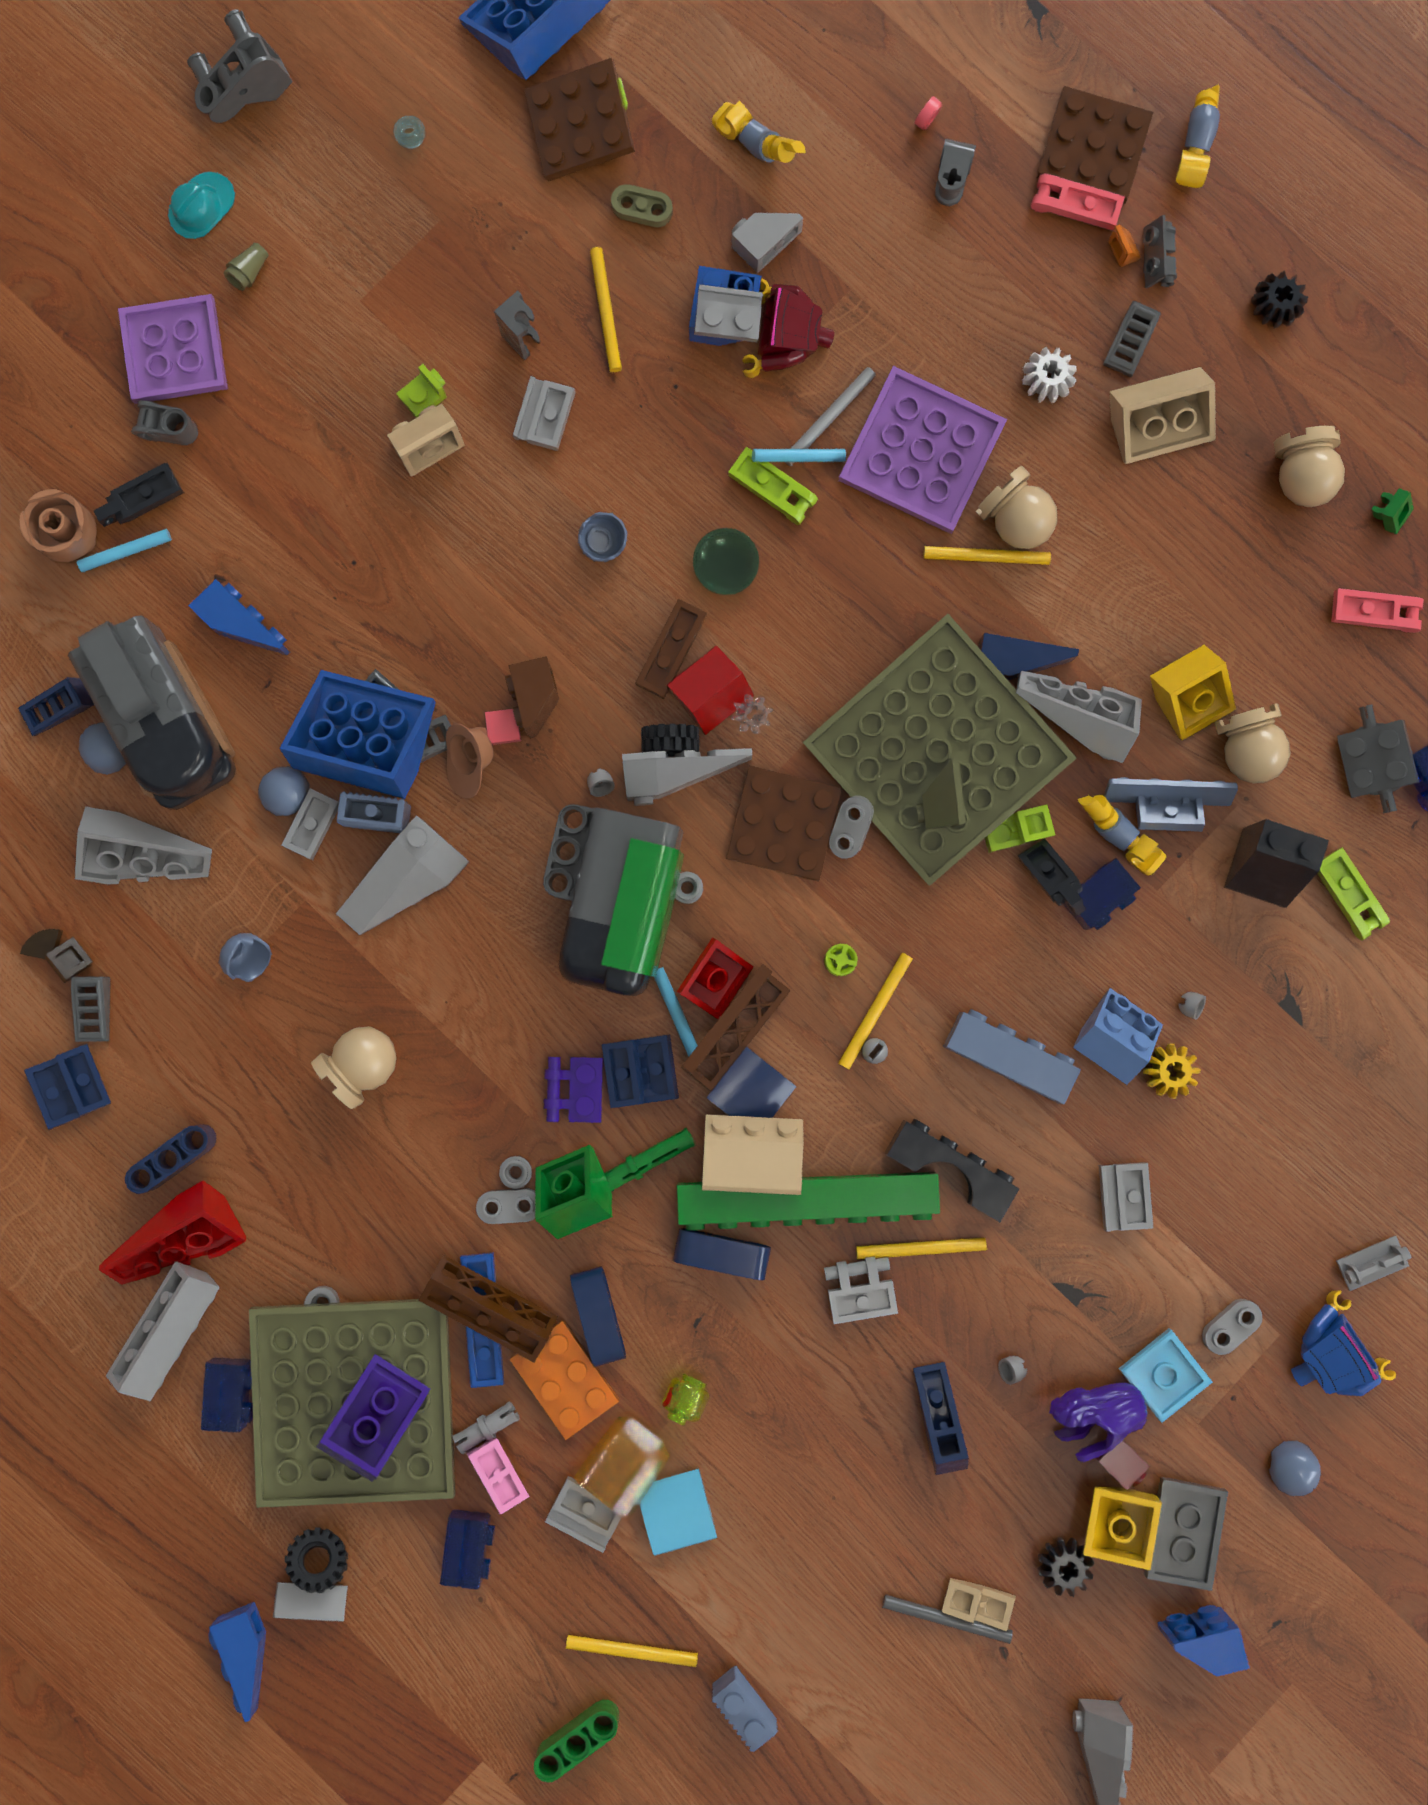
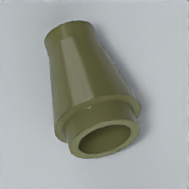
M254 242L248 249L226 264L225 278L241 291H244L246 287H252L264 261L269 256L267 251L260 244Z

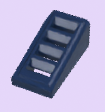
M67 677L18 709L32 736H37L92 707L94 703L80 678ZM59 696L61 697L66 706V708L64 709L58 699ZM47 702H49L54 712L53 716L46 705ZM35 708H38L44 719L43 722H40L34 711Z

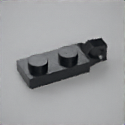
M163 463L110 491L111 495L106 498L108 503L93 510L99 523L104 527L117 521L123 524L180 496L184 491L168 463Z
M1045 838L1018 855L1020 862L1053 903L1055 902L1058 906L1066 903L1075 916L1087 910L1083 904V899L1079 895L1083 889L1078 877Z

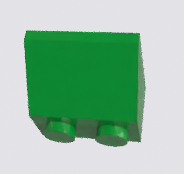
M591 1145L536 1167L535 1221L556 1239L612 1217V1190Z

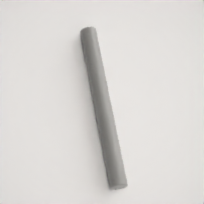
M866 367L790 449H808L876 376L875 372L871 368ZM785 462V463L788 464L789 466H792L795 462Z

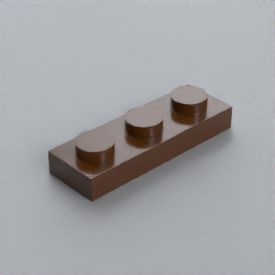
M680 599L677 600L635 682L636 686L660 698H665L669 691L666 685L676 677L707 616L706 612Z

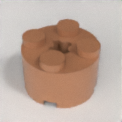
M47 489L34 494L28 500L29 504L25 511L22 510L20 515V530L25 540L39 552L53 561L71 562L83 557L95 548L97 532L95 519L91 512L74 497L57 489Z

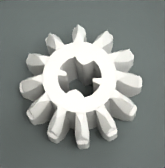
M1047 347L1042 349L1040 355L1034 352L1029 358L1030 362L1025 363L1023 367V372L1027 375L1023 377L1022 383L1023 385H1030L1027 392L1028 396L1036 392L1040 394L1038 397L1039 403L1043 402L1046 396H1048L1051 403L1057 401L1058 395L1065 398L1069 393L1068 388L1073 387L1076 382V378L1072 376L1076 372V366L1067 365L1071 357L1070 355H1066L1063 358L1059 356L1061 353L1060 348H1056L1053 354L1050 353ZM1047 372L1052 373L1051 378L1046 377Z

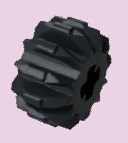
M1285 271L1280 272L1277 277L1271 273L1267 275L1264 281L1258 283L1255 288L1256 294L1252 297L1251 303L1257 306L1253 315H1263L1262 325L1270 320L1274 329L1278 328L1282 323L1287 327L1303 314V306L1307 303L1308 297L1302 294L1306 285H1297L1295 283L1297 275L1287 279Z
M1057 1537L1056 1547L1053 1548L1050 1543H1045V1548L1049 1553L1038 1554V1559L1043 1565L1039 1566L1037 1571L1040 1576L1045 1577L1043 1584L1046 1588L1054 1587V1592L1059 1596L1066 1589L1069 1596L1074 1597L1075 1587L1079 1586L1082 1591H1086L1087 1587L1083 1580L1093 1579L1094 1575L1088 1569L1094 1566V1561L1091 1557L1083 1555L1084 1545L1077 1546V1541L1074 1538H1070L1065 1545L1064 1540L1061 1537ZM1069 1561L1072 1566L1070 1568L1065 1567L1062 1572L1060 1566H1067Z

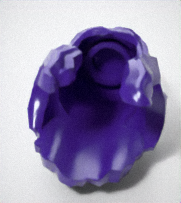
M1124 1382L1109 1384L1092 1390L1083 1388L1067 1391L1061 1398L1056 1397V1399L1052 1400L1049 1414H1052L1055 1420L1066 1426L1054 1432L1055 1436L1061 1441L1082 1440L1089 1434L1095 1424L1107 1431L1106 1440L1079 1449L1080 1452L1075 1455L1077 1460L1081 1462H1087L1112 1451L1128 1434L1142 1429L1147 1422V1407L1141 1391L1135 1385Z

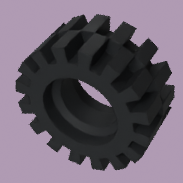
M686 724L643 726L641 728L642 752L665 751L666 755L675 757V754L686 750L699 752V727Z
M315 1528V1530L311 1531L309 1529L304 1530V1534L301 1536L297 1535L294 1538L295 1542L292 1545L289 1544L287 1548L289 1552L288 1556H285V1563L287 1564V1568H285L286 1573L289 1575L290 1580L301 1590L303 1589L308 1593H323L328 1588L330 1590L334 1588V1584L343 1579L342 1574L344 1571H347L348 1567L346 1564L348 1553L344 1543L332 1531L328 1529L322 1530L321 1528ZM316 1547L326 1549L329 1554L327 1568L318 1574L309 1573L304 1566L306 1554Z

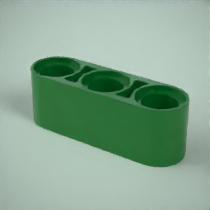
M608 1699L597 1701L545 1739L539 1745L534 1760V1773L536 1777L543 1782H553L609 1742L618 1730L619 1709L617 1705ZM605 1715L612 1720V1723L603 1726L596 1721V1718ZM578 1735L584 1739L585 1743L574 1745L569 1741V1738ZM553 1756L557 1759L558 1763L547 1765L543 1762L542 1758Z

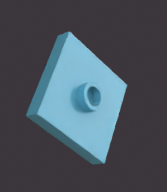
M1170 1328L1118 1368L1129 1383L1135 1385L1141 1391L1146 1405L1161 1423L1212 1383L1208 1375Z

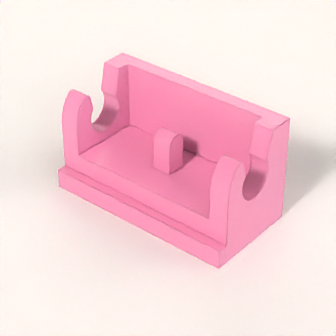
M495 1438L489 1441L486 1440V1443L480 1447H473L466 1453L501 1515L527 1499L529 1495L501 1444Z

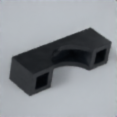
M913 1119L909 1123L903 1120L884 1153L914 1172L933 1162H947L955 1165L963 1173L967 1181V1203L996 1221L1001 1222L1020 1189L1012 1184L1015 1178L1000 1169H997L994 1174L984 1168L987 1161L972 1152H969L967 1157L956 1151L958 1144L943 1135L937 1140L928 1134L931 1128L920 1121Z

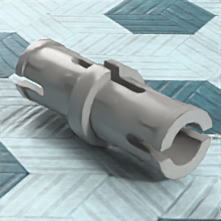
M509 1401L506 1405L488 1416L481 1415L477 1418L476 1423L453 1435L454 1443H461L456 1446L459 1452L464 1454L482 1441L494 1439L497 1432L515 1421H519L518 1412H512L516 1410L514 1405Z

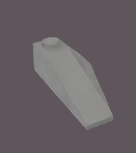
M1026 671L1020 672L1016 693L1092 752L1099 754L1107 760L1124 762L1139 735L1142 699L1110 687L1103 686L1100 691L1086 689L1087 685L1083 682L1076 681L1074 686L1062 684L1056 677Z
M752 748L711 750L707 752V756H701L700 752H695L694 750L682 751V753L675 754V757H669L665 751L622 754L627 800L634 801L635 806L652 805L653 799L663 798L752 760Z
M85 807L77 832L75 879L102 884H119L120 879L137 878L138 882H148L150 877L166 876L170 880L209 877L212 849L120 812Z
M416 815L395 838L336 914L355 932L362 935L409 906L422 901L423 898L437 890L439 891L448 886L470 861Z
M1079 1698L1078 1710L1073 1711V1730L1078 1734L1096 1805H1121L1119 1797L1126 1798L1127 1794L1124 1771H1130L1133 1725L1118 1701Z

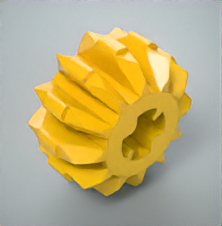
M1167 1044L1166 1050L1161 1047L1154 1048L1157 1058L1151 1056L1149 1063L1152 1064V1069H1143V1074L1153 1076L1146 1084L1148 1087L1157 1086L1156 1094L1158 1096H1163L1167 1092L1170 1099H1176L1178 1091L1184 1096L1189 1094L1186 1084L1197 1086L1198 1082L1191 1078L1192 1074H1199L1201 1070L1200 1068L1191 1067V1064L1197 1060V1057L1195 1055L1186 1057L1187 1047L1181 1046L1177 1051L1175 1044ZM1168 1065L1174 1066L1173 1070L1177 1072L1175 1077L1170 1076V1072L1166 1070Z

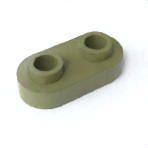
M629 184L618 186L612 193V210L620 219L652 227H662L668 224L672 218V201L665 193ZM625 202L633 204L630 208L622 207V204ZM655 209H660L662 214L656 216L652 212Z

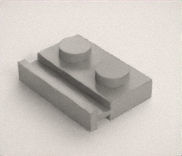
M699 284L694 335L757 343L763 292Z
M531 376L514 429V439L518 441L520 439L527 441L529 444L558 451L576 393L575 389L547 380L541 381Z
M1148 1163L1098 1165L1104 1231L1153 1229Z
M568 1476L545 1522L603 1553L626 1506Z

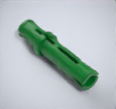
M685 1127L683 1130L634 1157L629 1155L626 1157L625 1162L604 1172L612 1192L635 1178L637 1180L643 1178L644 1173L685 1150L696 1146L695 1141L687 1127Z

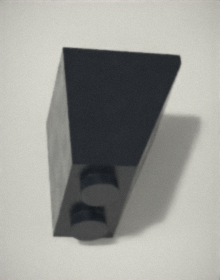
M1268 819L1244 827L1224 888L1282 908H1287L1320 871L1329 840Z

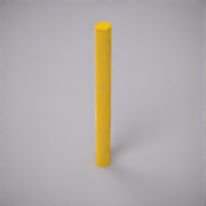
M594 247L590 249L609 371L618 372L622 370L603 251L601 247Z
M924 546L923 559L1050 565L1051 552Z
M901 953L838 1064L848 1070L851 1068L913 958Z
M984 1237L856 1246L857 1259H865L874 1256L875 1258L986 1251L987 1243Z
M568 1635L566 1649L690 1667H696L698 1653L573 1635Z

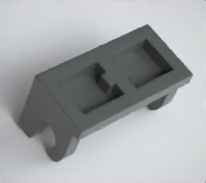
M517 290L494 311L501 336L525 360L530 356V352L527 346L524 345L523 337L529 335L536 343L540 342L537 331L529 323V320L534 321L533 311L523 301L522 294Z

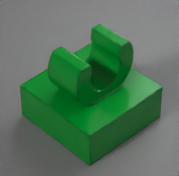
M1400 488L1394 496L1387 492L1381 494L1382 503L1388 504L1385 508L1372 507L1373 516L1376 519L1383 520L1385 530L1394 534L1399 532L1414 510L1411 492Z

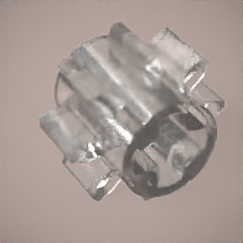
M746 694L744 703L734 702L733 705L737 708V712L731 719L742 723L739 727L740 731L745 732L751 726V731L754 734H759V726H770L767 717L768 713H771L773 709L765 708L763 705L765 702L764 697L759 696L753 702V697ZM752 709H756L757 715L752 716V719H748L747 714L751 713Z

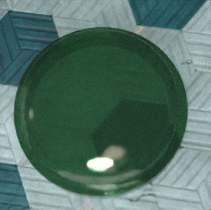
M720 528L706 534L698 542L693 555V569L698 581L707 590L719 595H733L745 590L754 581L759 568V554L753 541L743 532L732 528Z

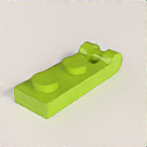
M748 447L744 449L728 471L729 477L783 513L796 525L802 523L805 519L804 513L809 507L812 508L818 500L813 492L771 463L753 462L752 450ZM791 494L799 499L795 506L787 502Z
M1343 847L1323 858L1320 871L1317 874L1350 923L1355 936L1363 941L1371 935V931L1375 928L1381 929L1390 923L1389 917ZM1367 909L1370 917L1364 920L1360 913Z

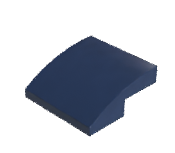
M670 1034L602 1044L611 1108L679 1098Z
M87 1044L24 1070L48 1130L57 1128L111 1104Z
M746 1047L706 1098L729 1116L772 1118L797 1086Z

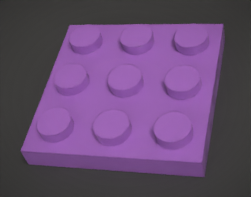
M212 294L118 309L130 397L135 404L141 400L156 401L228 389L215 299Z

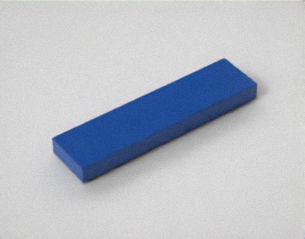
M494 1252L460 1256V1262L463 1266L496 1283ZM473 1287L475 1292L486 1295L483 1289ZM466 1326L471 1388L504 1385L502 1346Z

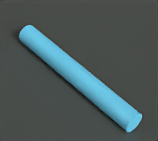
M753 449L752 460L753 462H845L846 450Z
M168 529L155 532L77 560L78 568L81 572L94 569L172 541Z
M662 967L658 969L654 979L689 1057L698 1045L665 969Z

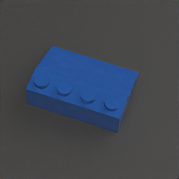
M477 0L458 19L505 67L526 80L535 74L539 67L553 54L557 53L561 46L574 34L578 33L596 13L602 11L610 0Z
M321 670L279 749L293 769L405 799L419 771L436 702L433 698Z

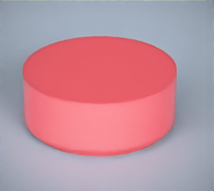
M932 96L919 113L914 124L920 129L926 130L941 110L942 102Z

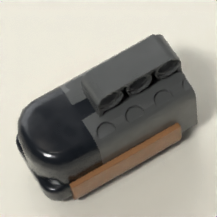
M135 616L117 625L106 621L78 637L80 646L70 651L68 658L144 795L155 798L165 808L178 810L224 786L234 778L236 767L232 758L235 756V751L177 646L165 638L158 626L144 616Z

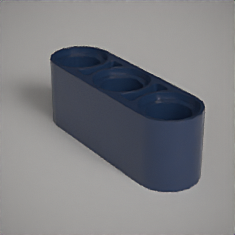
M206 1124L193 1125L183 1129L127 1171L125 1175L127 1188L133 1193L143 1194L162 1186L215 1146L216 1133L214 1129ZM195 1131L200 1132L204 1138L203 1145L200 1148H197L192 1142V1136ZM169 1150L173 1151L177 1157L174 1167L169 1166L165 1160L166 1153ZM142 1169L146 1170L150 1176V1182L147 1186L141 1184L139 1180V1174Z
M679 1228L673 1261L687 1266L730 1275L765 1280L771 1247L712 1233Z
M600 1266L571 1274V1285L593 1366L597 1367L626 1359L625 1347L603 1267Z

